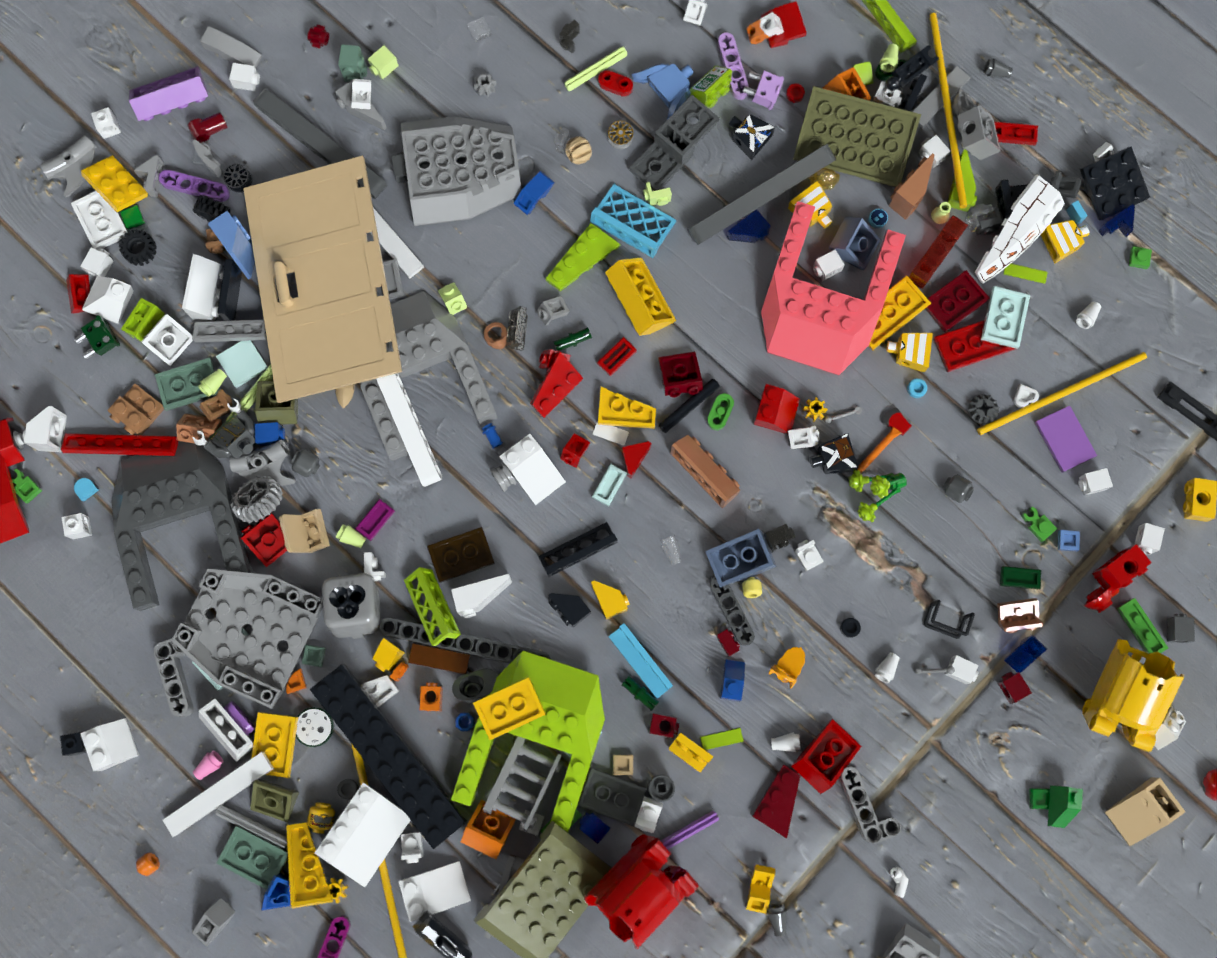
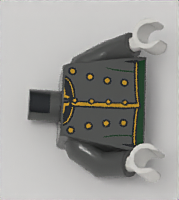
M234 399L237 403L235 407L232 408L228 403L227 406L232 412H236L237 415L234 414L208 438L209 442L201 431H197L198 435L202 437L201 439L197 440L193 437L196 445H204V449L216 458L232 457L238 459L243 453L247 455L253 450L252 445L255 443V439L252 436L255 433L254 422L244 410H241V404L236 399Z

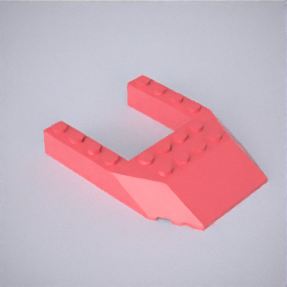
M797 201L761 310L767 353L840 375L869 346L906 235L887 230L864 299H858L792 278L815 206Z

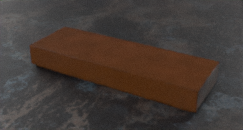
M412 643L408 663L467 674L471 655Z

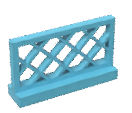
M613 184L598 207L594 208L590 222L651 258H654L658 248L677 221ZM614 191L620 194L622 199L613 201L612 194ZM634 202L638 208L629 210L627 203ZM624 203L625 210L616 212L614 205ZM611 206L613 213H605L601 210L603 207ZM650 211L653 213V217L644 219L643 212ZM639 213L641 219L632 221L630 214ZM627 215L629 222L622 223L618 220L617 216ZM665 220L670 224L668 227L660 228L658 221ZM655 222L657 229L647 230L646 223ZM643 224L644 231L638 232L634 230L633 225ZM658 233L660 239L658 242L650 239L649 234Z

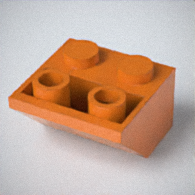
M854 67L838 74L822 87V89L868 101L871 100V96Z

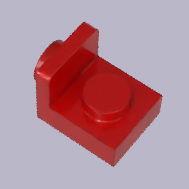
M553 349L544 350L539 357V368L548 369L552 365L557 351ZM562 353L570 361L571 355Z
M574 433L563 448L560 459L576 468L591 442Z

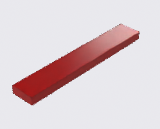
M65 433L60 450L62 453L175 456L179 441L177 436Z

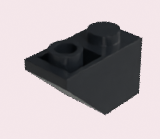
M556 593L548 595L550 598L548 603L555 611L558 609L562 613L560 618L566 626L571 625L575 627L591 614L590 609L579 596Z

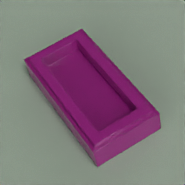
M379 499L355 529L372 541L394 514L395 510Z

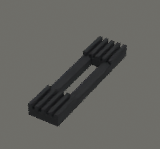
M1169 382L1157 398L1184 415L1217 441V415L1178 386ZM1182 399L1209 418L1212 421L1211 424L1208 425L1179 402Z

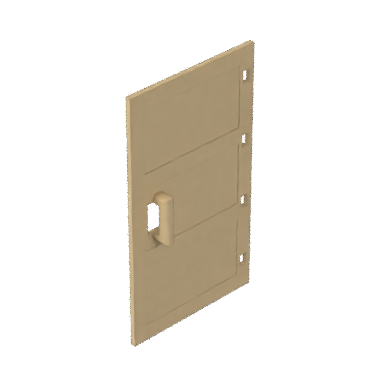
M355 157L243 188L277 402L282 403L401 373L400 355L364 157ZM363 178L364 187L358 188L357 180ZM372 232L374 241L368 242L367 233ZM295 272L297 298L290 296L287 274ZM382 286L383 296H377L376 288ZM392 341L393 352H387L386 343Z

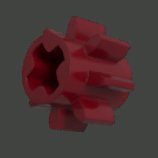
M317 24L309 29L307 39L312 43V47L320 49L329 42L330 34L325 30V26Z

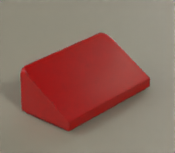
M69 274L66 281L71 314L85 312L82 308L90 293L88 274Z

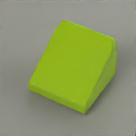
M870 61L853 65L864 85L873 84Z

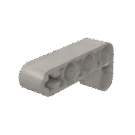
M172 639L158 643L154 647V657L171 713L177 717H188L192 714L194 707L179 659L186 656V654L171 641ZM168 647L169 653L163 657L162 650ZM173 665L174 673L169 676L167 670ZM178 684L180 691L174 694L173 687ZM182 705H185V708H183L182 711H179V708H181Z
M846 767L839 780L863 840L875 844L898 835L901 831L900 822L890 817L877 820L858 770L854 767ZM847 771L853 773L851 781L850 779H845ZM852 783H857V786H851L848 788V785H852ZM856 789L861 793V798L858 801L852 798V792ZM862 809H866L869 814L865 820H862L859 815ZM889 821H892L895 826L892 832L886 830V824ZM873 828L876 831V836L870 840L867 837V831Z

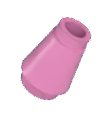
M216 751L208 752L193 771L194 776L201 780L221 768L223 758Z

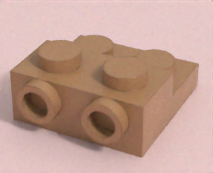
M134 384L124 397L119 396L107 411L111 413L109 417L116 423H124L126 425L124 429L130 434L143 435L161 414L164 407L142 388Z

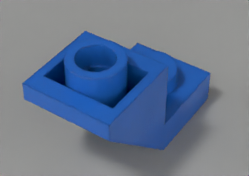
M540 171L522 189L513 204L526 215L530 214L539 199L546 197L555 182Z

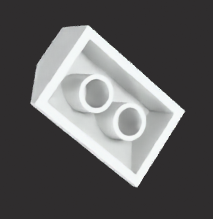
M195 254L192 256L182 309L192 320L214 322L216 317L219 316L217 311L224 268L220 263Z

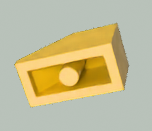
M595 580L591 581L592 588L606 620L628 611L627 606L630 604L626 594L622 595L620 590Z
M383 638L372 659L376 661L375 666L383 672L386 669L391 672L405 652Z

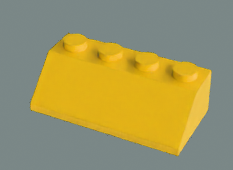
M643 258L618 260L605 272L639 336L652 334L676 321Z

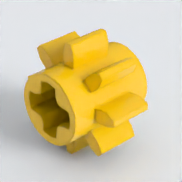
M817 397L812 402L808 399L806 402L808 406L803 407V411H807L805 418L810 417L813 422L818 417L822 420L824 418L822 413H826L828 410L823 406L825 401L820 402ZM813 406H815L816 410H818L817 413H815L814 409H812Z
M335 877L331 878L332 884L328 883L332 899H335L336 903H340V896L343 898L347 897V894L344 892L349 886H344L343 878L336 882ZM334 887L340 889L337 894L332 893Z

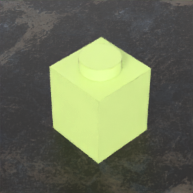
M384 45L368 58L369 70L373 75H378L382 80L398 67L396 57Z

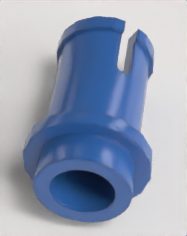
M490 423L482 428V434L486 435L492 449L503 444V441H501L495 430L496 426Z

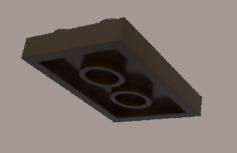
M483 527L427 546L439 583L495 564Z

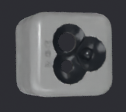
M359 573L331 577L323 582L324 622L335 637L364 638L365 634H372L380 629L379 590L370 575ZM353 592L361 593V599L358 602L351 601L350 596ZM344 596L345 600L341 603L338 602V597Z

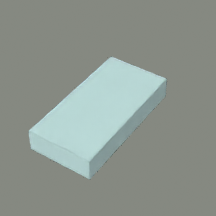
M610 464L592 498L609 507L627 472Z

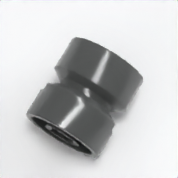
M657 775L649 782V794L657 801H668L675 793L674 782L666 775Z

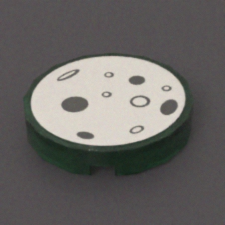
M311 707L303 710L297 716L296 738L301 744L307 747H319L328 742L330 737H332L334 722L324 709Z

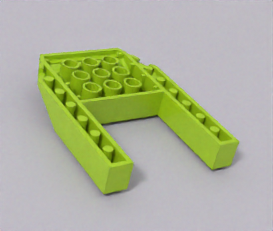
M523 650L497 676L493 691L487 696L525 678H530L546 715L507 733L572 754L551 821H554L568 833L605 721L599 676ZM479 717L451 800L467 806H471L474 802L494 739L489 740Z

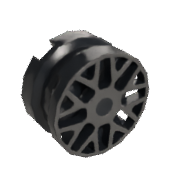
M239 163L229 165L223 173L225 184L234 192H244L243 188L249 187L252 184L250 172Z

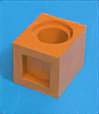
M426 683V686H421V711H442L443 687H438V683ZM431 691L436 693L434 702H428L426 698L427 694Z

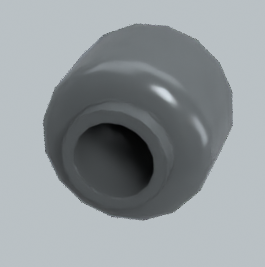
M306 449L297 450L290 462L292 470L304 477H309L311 473L315 475L320 467L318 464L319 457Z
M958 474L952 478L948 477L943 486L946 488L945 495L958 503H962L964 500L968 501L974 491L972 482Z

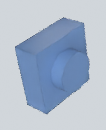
M1059 530L1058 550L1079 551L1080 531Z

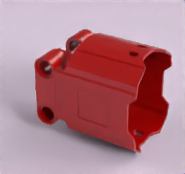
M645 834L640 835L631 844L632 848L583 897L588 906H597L608 918L609 930L623 942L632 939L636 949L670 915L681 900L692 895L699 886L688 871L680 866L670 865L663 871L660 870L668 861L667 858L671 852L658 838Z

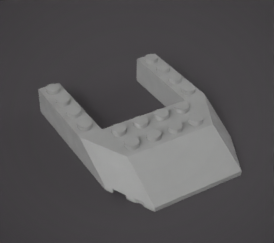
M425 291L390 304L402 372L398 373L400 379L452 358L479 424L482 425L496 419V412L455 316L450 314L449 311ZM392 341L386 343L387 352H393ZM373 379L359 383L391 461L408 455L377 380Z

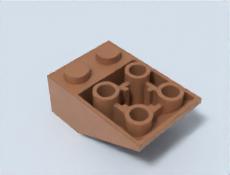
M933 153L928 158L924 157L920 161L919 167L916 170L913 169L907 175L904 183H899L890 197L892 201L889 207L905 220L917 209L926 193L935 156Z

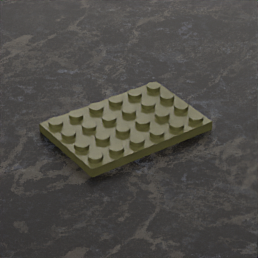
M813 86L793 160L800 161L828 144L836 160L824 168L897 187L903 178L921 114Z

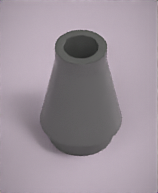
M993 58L992 60H987L983 72L988 77L1010 78L1013 68Z
M782 903L769 905L767 914L773 927L774 935H786L787 909Z

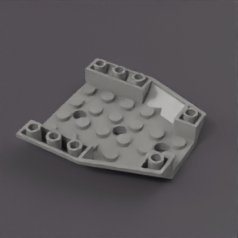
M456 116L401 123L414 226L469 220L517 198L522 191L514 133L511 126ZM500 152L503 154V157L495 159L493 155ZM459 157L467 159L464 164H459L456 160ZM426 161L430 165L428 168L423 169L419 166L421 162Z
M207 569L199 584L201 590L185 622L179 624L171 641L216 684L273 709L285 690L288 680L305 648V644H307L319 619L323 607V599L272 575ZM210 608H214L217 612L214 619H208L206 616V612ZM246 624H250L253 628L252 633L248 636L242 633V628ZM282 640L287 641L289 645L285 652H281L278 649V643Z

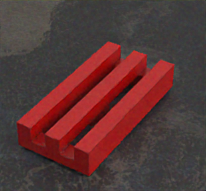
M623 337L597 364L611 377L637 352V349ZM625 344L626 346L605 365L604 362ZM629 348L631 349L612 369H609Z

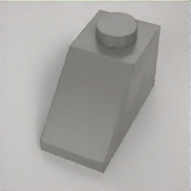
M220 898L204 913L193 934L207 947L230 922L236 911L233 910L229 903Z

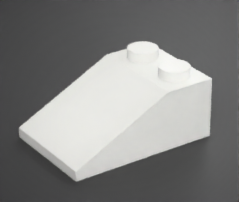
M528 434L499 456L501 462L506 465L514 479L535 505L566 483L531 434Z
M506 574L451 589L457 613L465 618L476 616V612L481 611L512 583L510 575Z
M460 861L399 881L410 922L418 920L426 911L433 915L471 901Z

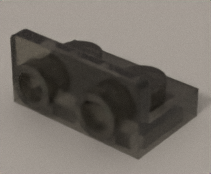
M520 306L510 311L506 347L519 351L524 350L528 320L527 308Z

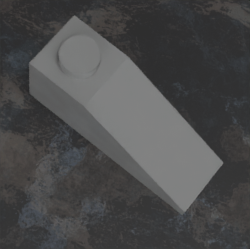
M352 81L335 91L338 97L336 102L341 109L345 108L349 114L382 130L387 129L383 118L372 104L370 109L352 108Z

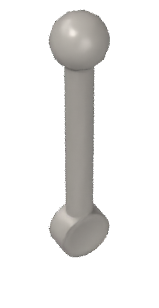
M856 407L852 411L842 413L833 417L826 416L824 418V421L828 424L831 423L832 420L839 419L845 416H849L852 414L859 415L862 412V409L860 407Z
M952 666L941 669L915 670V674L941 672L953 674L955 672Z

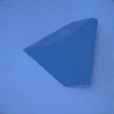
M282 873L274 875L264 895L262 911L291 906L289 877Z

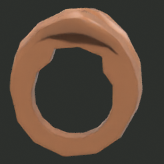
M498 322L489 324L484 330L486 343L494 349H503L506 346L509 337L507 328ZM493 327H499L502 329L501 337L493 340L488 336V333Z

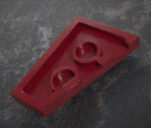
M782 765L752 817L787 839L800 775Z

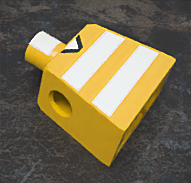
M818 181L789 203L788 209L792 213L797 201L815 206L809 227L819 222L825 229L832 223V220L827 215L831 211L832 204Z
M1073 220L1048 225L1041 233V237L1054 264L1080 249L1084 244L1083 238L1089 236V229L1086 225L1078 228Z
M902 333L898 342L888 341L886 352L896 354V364L925 372L929 368L933 333Z

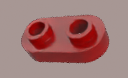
M609 70L599 74L598 84L603 90L623 97L632 93L633 82L630 78Z

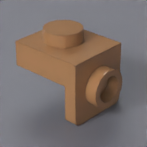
M221 389L218 391L217 396L200 403L199 407L208 420L212 421L230 412L227 403L232 407V399Z

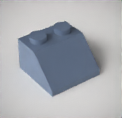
M845 217L829 249L831 251L836 250L841 260L861 270H865L881 239L863 218Z

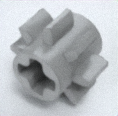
M481 73L479 78L475 77L477 84H474V89L479 90V96L483 94L489 97V94L496 92L494 87L497 85L496 80H492L491 74Z

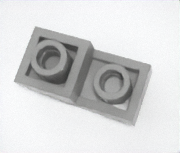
M194 139L193 145L206 167L219 178L223 172L219 167L220 163L213 158L210 152L211 148L206 143H199Z

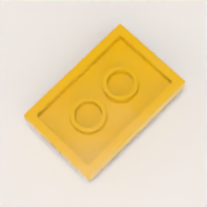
M113 155L81 170L83 178L116 212L148 197L146 190Z
M529 677L473 703L489 740L546 715Z
M258 712L251 759L261 752L266 754L274 767L266 775L290 777L298 717Z

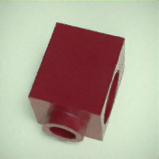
M1010 671L1001 676L1002 681L997 683L1010 704L1016 703L1032 693L1019 672L1012 673Z
M653 714L649 734L673 738L674 734L678 735L680 723L676 722L677 718ZM661 721L669 722L670 730L668 732L660 730L659 724Z

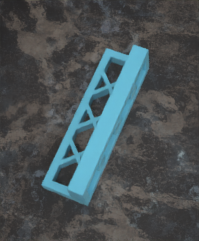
M624 623L619 626V629L608 636L656 699L673 686Z

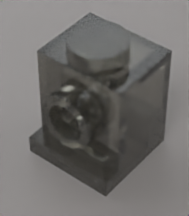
M787 524L764 534L771 553L777 550V546L781 549L790 545L789 541L795 538L793 529L791 527L788 528Z

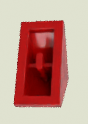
M647 441L622 447V454L629 478L633 477L652 445L651 442Z

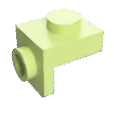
M647 182L645 189H643L645 201L648 200L651 206L657 204L663 206L671 202L672 193L670 188L652 191L650 182Z
M454 282L437 290L450 314L454 315L467 308L464 298Z

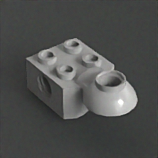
M960 90L956 94L954 101L951 102L953 115L956 118L958 117L959 123H957V127L962 136L960 141L963 149L968 150L972 156L977 157L979 160L1000 152L993 117L982 106L974 107L970 95H966L964 91Z

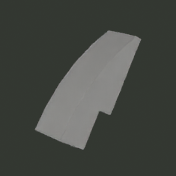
M209 26L200 40L204 49L219 54L222 59L232 63L251 65L256 68L262 58V55L254 49Z

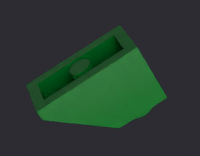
M1050 785L1047 826L1065 828L1082 810L1083 789Z

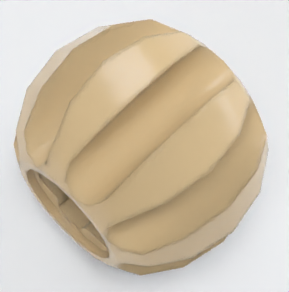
M577 136L570 139L565 147L568 159L574 164L580 165L587 162L592 154L589 142L583 137Z

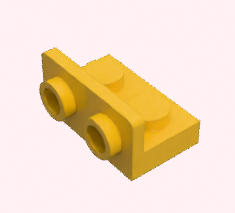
M681 732L669 747L672 753L698 772H702L706 764L713 758L711 754Z

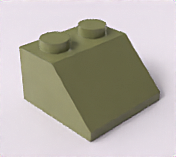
M258 381L255 405L258 424L278 422L280 425L297 424L298 399L278 403L274 381Z

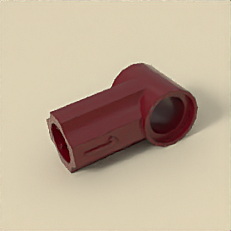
M221 112L203 120L200 118L193 119L188 123L193 139L199 143L209 140L210 135L228 128Z

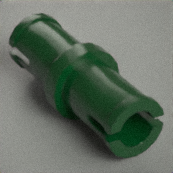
M586 327L573 334L570 332L568 336L553 342L557 346L556 350L561 351L571 346L576 347L578 343L592 339V336L589 333V328Z
M630 676L622 683L621 686L626 688L635 696L634 699L636 701H641L650 711L658 705L659 701L650 695L644 686L641 687Z

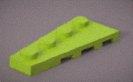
M590 223L546 277V281L561 292L577 280L580 275L589 271L612 251L617 250L620 244Z

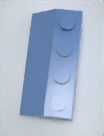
M228 211L209 222L208 225L247 279H250L255 263L252 240L235 215L231 217Z

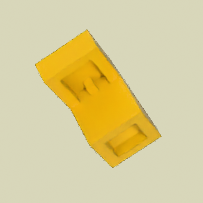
M755 864L746 910L766 914L770 903L775 868Z

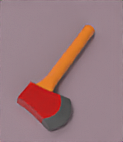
M898 408L888 410L883 416L882 423L892 429L858 465L857 470L860 471V474L894 438L899 435L903 436L912 427Z

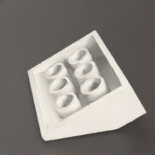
M363 783L315 851V854L363 887H366L410 819L404 811Z

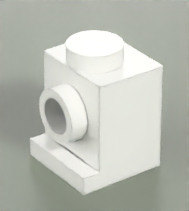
M882 81L873 102L898 108L902 97H899L901 91L888 90L885 82Z

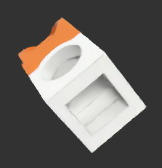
M773 12L746 28L751 44L761 43L764 39L775 34L780 35L784 32L780 18Z

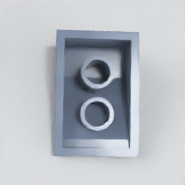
M760 529L705 551L719 587L777 567L765 536Z

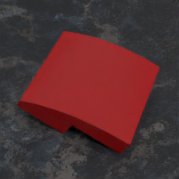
M797 1L781 5L761 15V18L773 12L780 18L784 30L780 35L775 34L767 38L770 48L786 45L789 40L805 37L807 34Z

